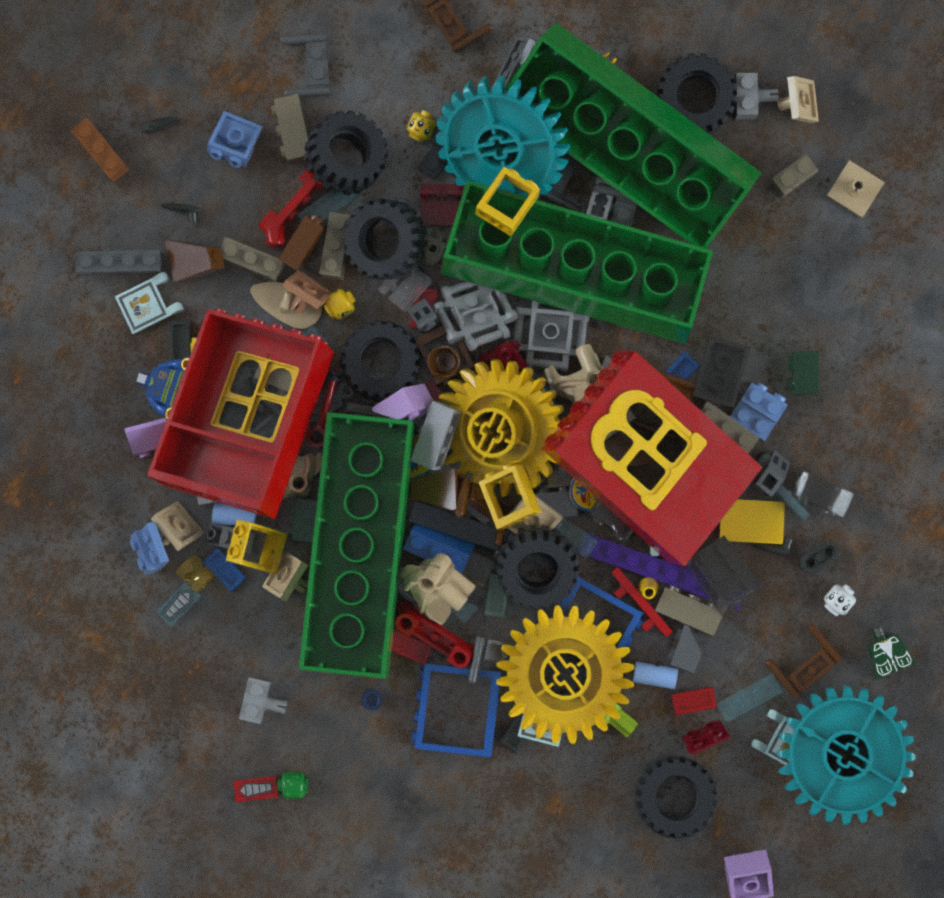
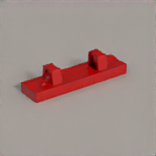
M618 567L615 568L611 575L617 580L620 587L613 592V595L620 599L624 594L628 593L648 617L641 624V628L647 632L655 626L664 637H668L673 631Z

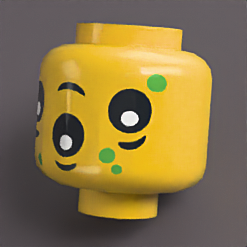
M422 110L421 113L414 112L406 127L409 132L408 136L422 143L424 140H430L437 127V122L432 119L434 115L425 110Z
M338 289L327 298L324 308L332 319L342 320L355 311L353 303L356 299L350 291L345 292L343 289Z

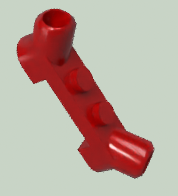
M308 169L299 177L303 186L277 215L270 210L258 225L266 233V244L270 247L284 245V224L288 220L291 222L299 213L297 211L301 205L305 206L311 200V194L314 190L324 189L321 187L323 184L320 181L316 182L312 178L314 174L313 172L309 173Z
M401 601L396 606L395 623L400 632L408 637L414 635L447 656L446 661L457 668L471 665L475 644L467 643L427 616L420 614L411 601Z

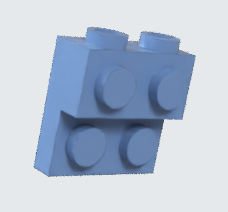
M224 111L208 142L207 152L215 160L223 158L228 160L229 164L233 167L239 168L243 166L246 168L263 126Z
M757 382L756 384L751 383L730 417L764 442L788 405L784 403L786 400L784 397L777 393L771 395L767 392L768 388L765 385Z
M155 521L147 523L143 529L134 531L131 535L130 544L133 551L137 552L139 569L143 570L145 575L162 570L169 562Z

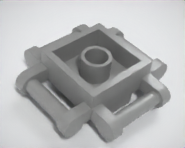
M467 281L450 287L447 285L441 287V293L445 302L434 304L432 309L438 315L450 344L462 340L463 343H466L468 349L473 351L480 345L499 338L506 339L510 337L509 330L505 324L515 321L518 318V314L512 309L504 292ZM474 286L478 289L454 299L452 297V294ZM493 294H496L505 315L500 316L498 307L492 297ZM446 311H448V313H449V315H450L452 321L454 322V324H455V326H456L458 332L454 330V328H453V326H452V324H451V322H450V320H449V318H448V316H447V314H446Z
M533 300L531 309L516 307L514 310L518 314V318L515 320L513 340L520 342L521 348L519 351H527V365L531 369L532 367L549 368V365H553L555 369L567 372L569 356L577 357L576 349L585 345L587 322H589L590 317L571 311L539 309L538 304L543 303ZM524 316H531L528 344H522ZM573 321H579L576 349H570ZM533 353L562 355V361L533 358Z

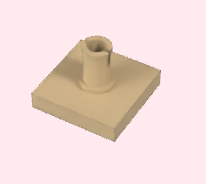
M797 76L788 77L789 97L778 99L779 110L791 109L792 119L807 123L819 122L814 81Z
M849 160L826 197L862 219L885 182Z
M535 495L541 513L508 527V529L517 535L518 529L522 527L528 530L530 525H536V528L546 525L552 531L562 520L563 516ZM523 499L516 505V507L511 511V513L526 507Z
M179 501L169 505L151 518L162 532L159 534L161 540L166 537L162 541L163 545H168L171 542L177 551L186 547L205 533Z
M283 550L277 575L270 573L262 587L280 599L287 601L294 589L300 593L306 591L300 584L308 587V581L301 578L308 565Z

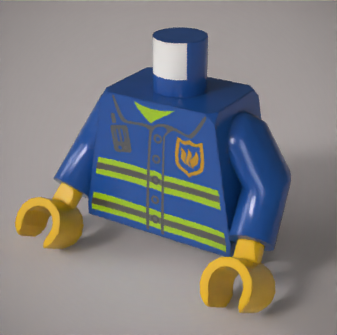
M189 358L163 362L158 367L153 368L151 375L140 372L136 384L147 387L145 395L148 397V403L158 414L167 419Z

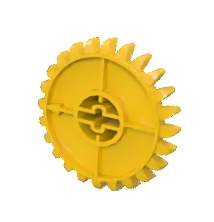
M494 359L491 361V370L484 362H478L475 364L478 375L470 369L460 371L466 383L458 379H452L447 384L456 394L446 392L439 396V399L462 410L449 449L452 448L453 453L446 458L444 464L450 465L460 461L462 465L458 471L465 475L471 472L473 475L470 482H475L478 485L479 481L485 479L484 476L494 471L496 473L503 471L502 467L507 464L523 465L531 486L535 488L541 483V476L538 471L545 477H548L553 472L552 466L548 461L556 463L541 448L545 445V439L550 434H554L558 429L557 425L560 422L558 415L564 411L563 405H554L552 401L557 396L555 390L546 392L544 389L546 379L540 377L534 380L532 378L533 369L530 367L523 369L522 372H518L519 367L515 361L508 362L506 369H504L501 360ZM489 412H493L492 417L487 414ZM504 441L509 443V445L503 446ZM513 474L491 484L493 491L497 484H500L501 497H505L511 492L513 483L517 494H521Z
M559 605L555 606L553 618L551 619L548 618L542 609L538 610L539 623L535 625L528 618H524L523 625L527 632L523 635L518 631L512 630L510 635L516 642L515 647L510 645H502L501 647L502 651L510 656L509 661L497 662L496 666L508 672L507 676L497 679L496 684L509 686L510 691L502 695L500 700L501 702H515L516 705L510 710L508 715L515 717L522 713L525 716L521 724V729L523 730L529 728L533 723L536 724V738L538 739L547 730H550L552 742L555 744L560 740L562 733H567L569 742L575 744L577 731H582L584 736L591 740L593 738L591 726L596 725L599 729L606 732L608 726L604 717L606 715L614 719L621 717L614 708L615 703L629 704V699L621 694L620 691L621 689L634 687L632 681L623 678V673L632 671L634 665L621 663V658L630 652V648L622 647L616 649L615 644L619 641L622 634L616 632L607 636L605 632L610 621L606 619L598 626H595L593 624L595 612L592 610L586 614L583 620L579 619L577 606L572 607L568 617H564ZM560 654L576 656L580 660L576 664L577 667L582 664L584 665L586 679L583 686L576 678L578 674L576 666L572 663L566 664ZM556 656L565 669L569 667L573 669L574 673L570 676L580 688L578 692L574 693L565 680L561 683L557 680L556 676L560 672L550 659ZM547 663L555 672L552 675L554 682L560 687L564 685L570 692V696H561L554 693L550 689L554 685L553 682L547 686L544 678V670Z

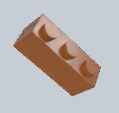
M87 117L70 130L113 183L129 171L128 167Z

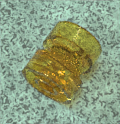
M193 554L175 573L183 581H188V586L197 594L216 574L208 566L203 567V561Z

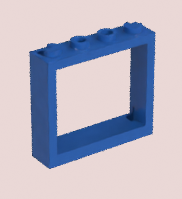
M576 577L577 584L575 588H571L570 596L568 598L564 597L562 599L563 602L559 605L563 615L578 588L582 586L633 615L616 649L629 647L634 638L630 635L634 628L637 630L640 628L644 620L641 618L643 613L580 577ZM556 656L551 658V660L562 665ZM576 666L578 675L586 679V671Z
M425 663L424 668L420 667L419 680H423L422 689L418 688L416 699V701H420V709L415 710L414 722L418 723L417 731L412 733L411 744H415V749L491 757L499 685L496 684V680L501 677V672L479 670L478 676L492 678L484 749L422 743L430 671L469 675L470 669Z

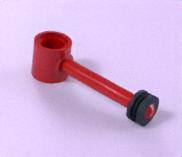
M328 370V376L325 378L329 380L317 426L309 429L306 434L307 443L314 448H323L327 412L330 410L337 381L341 382L340 376H343L338 370ZM317 431L323 435L322 442L318 444L313 440V435Z

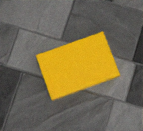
M737 499L720 521L719 541L782 545L785 502Z

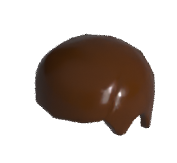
M439 346L432 349L429 353L427 366L433 375L447 378L455 375L461 368V356L451 346Z

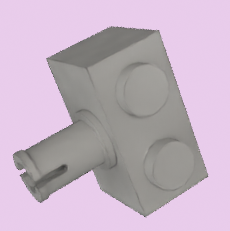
M736 73L734 77V83L737 84L735 119H756L759 102H778V89H759L757 73Z
M596 178L595 184L613 187L602 178ZM593 190L586 214L606 220L608 213L610 214L614 210L615 198Z
M248 677L239 719L261 724L264 711L270 710L285 714L286 708L278 707V705L286 707L288 701L269 697L270 681Z

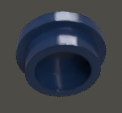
M370 689L364 692L361 701L367 710L372 711L377 710L382 705L383 698L379 691Z

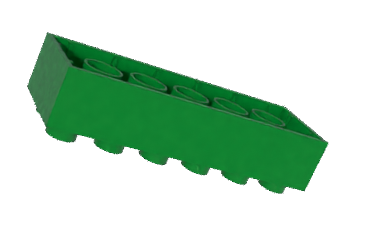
M556 22L540 37L505 89V91H508L517 79L521 80L519 95L522 97L532 87H536V95L532 102L535 106L546 98L551 100L543 113L545 117L556 112L561 113L552 130L558 128L568 129L565 136L556 144H570V148L567 151L569 155L695 246L708 247L761 174L751 164Z
M467 180L444 253L441 274L686 344L693 326L713 250L539 200L534 202L512 236H509L475 215L476 206L490 186ZM497 189L487 204L513 220L528 197Z
M327 412L299 662L300 670L383 679L389 678L400 578L399 572L412 467L411 458L416 425L413 421Z

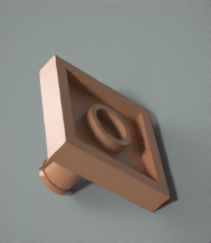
M297 270L286 279L282 286L297 296L290 308L293 311L297 308L296 313L298 314L303 313L307 303L319 309L326 302L330 294L333 293V291L300 270Z

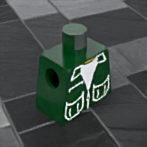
M884 626L871 630L876 642L867 645L875 679L916 664L898 634L887 636Z

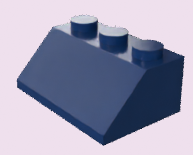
M414 524L403 550L425 560L434 558L438 553L446 554L454 564V569L463 574L476 544Z

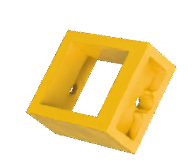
M503 167L476 206L475 215L507 235L512 236L538 198L540 189L533 181H526L520 177L517 171ZM504 179L529 194L513 220L487 204Z
M507 464L502 467L503 471L488 473L484 476V480L479 481L497 529H506L541 513L523 465ZM513 474L526 507L503 516L491 484Z
M236 520L226 561L277 575L287 533L251 522ZM251 530L267 534L259 564L243 560Z

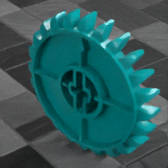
M487 76L480 80L477 92L472 82L469 81L463 89L464 97L459 90H456L451 96L452 104L447 101L442 108V113L445 117L440 116L437 120V127L441 131L436 135V142L444 146L438 154L439 158L448 161L445 167L446 172L454 173L457 176L455 183L458 186L466 185L467 180L491 186L502 168L505 167L517 171L520 177L526 181L531 180L536 183L540 189L539 194H548L553 188L550 184H556L562 177V174L556 171L564 169L568 164V160L557 157L564 155L570 148V144H556L565 136L568 129L558 128L552 130L561 113L556 112L546 117L543 114L551 100L546 98L535 106L532 102L537 88L532 87L522 97L519 95L521 80L519 79L514 82L508 91H505L504 76H500L497 79L492 90H490ZM505 179L498 187L500 190L525 197L529 196L528 193Z
M844 685L842 697L838 698L835 690L828 687L826 688V701L823 702L817 694L812 693L810 694V700L813 708L809 709L802 704L796 705L797 711L802 716L800 720L786 717L785 722L794 731L792 734L780 733L778 736L779 739L789 744V749L776 751L778 757L789 759V764L779 768L778 773L793 776V779L784 788L788 791L801 790L795 799V803L798 805L804 804L809 800L812 801L808 811L810 815L814 816L824 808L826 809L824 815L826 822H832L836 814L840 813L843 825L850 823L852 814H856L860 823H865L868 817V810H871L876 816L880 817L883 815L881 806L883 802L892 807L897 804L895 797L892 795L894 791L906 793L907 787L901 782L902 777H913L914 772L905 767L906 762L915 760L916 754L907 752L905 746L913 743L914 738L913 736H902L901 731L906 728L908 723L906 720L896 722L893 720L897 713L896 706H890L885 711L882 709L884 704V697L882 695H877L872 702H869L868 690L861 688L857 698H853L851 687ZM844 734L852 735L849 741L853 743L860 742L863 748V756L858 754L859 748L855 744L845 741L840 743L835 738ZM832 743L843 750H847L849 747L848 753L862 761L861 765L857 766L845 759L841 763L840 761L843 757L829 749V744ZM827 753L833 756L831 760L835 765L843 768L851 767L856 771L848 775H838L841 769L835 766L832 769L827 762Z

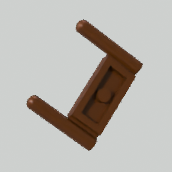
M447 0L422 1L455 53L493 30L492 24L487 23L468 35V32Z
M657 370L687 399L691 400L696 382ZM636 419L633 422V426L655 434L663 422L661 419L659 426ZM670 429L664 437L676 441L678 434L673 429Z
M468 477L462 478L455 515L457 517L464 515L467 502L494 522L481 487L475 482L471 483ZM497 499L503 516L509 515L510 508L504 506V503ZM506 529L497 530L496 545H503Z
M810 624L808 631L822 648L786 677L772 659H768L765 662V665L794 699L843 659L815 624Z

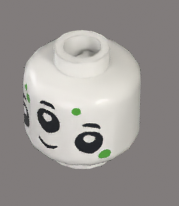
M838 584L834 585L824 597L826 603L824 606L835 616L839 614L846 615L856 603V599L853 596L854 590L846 584L843 587Z

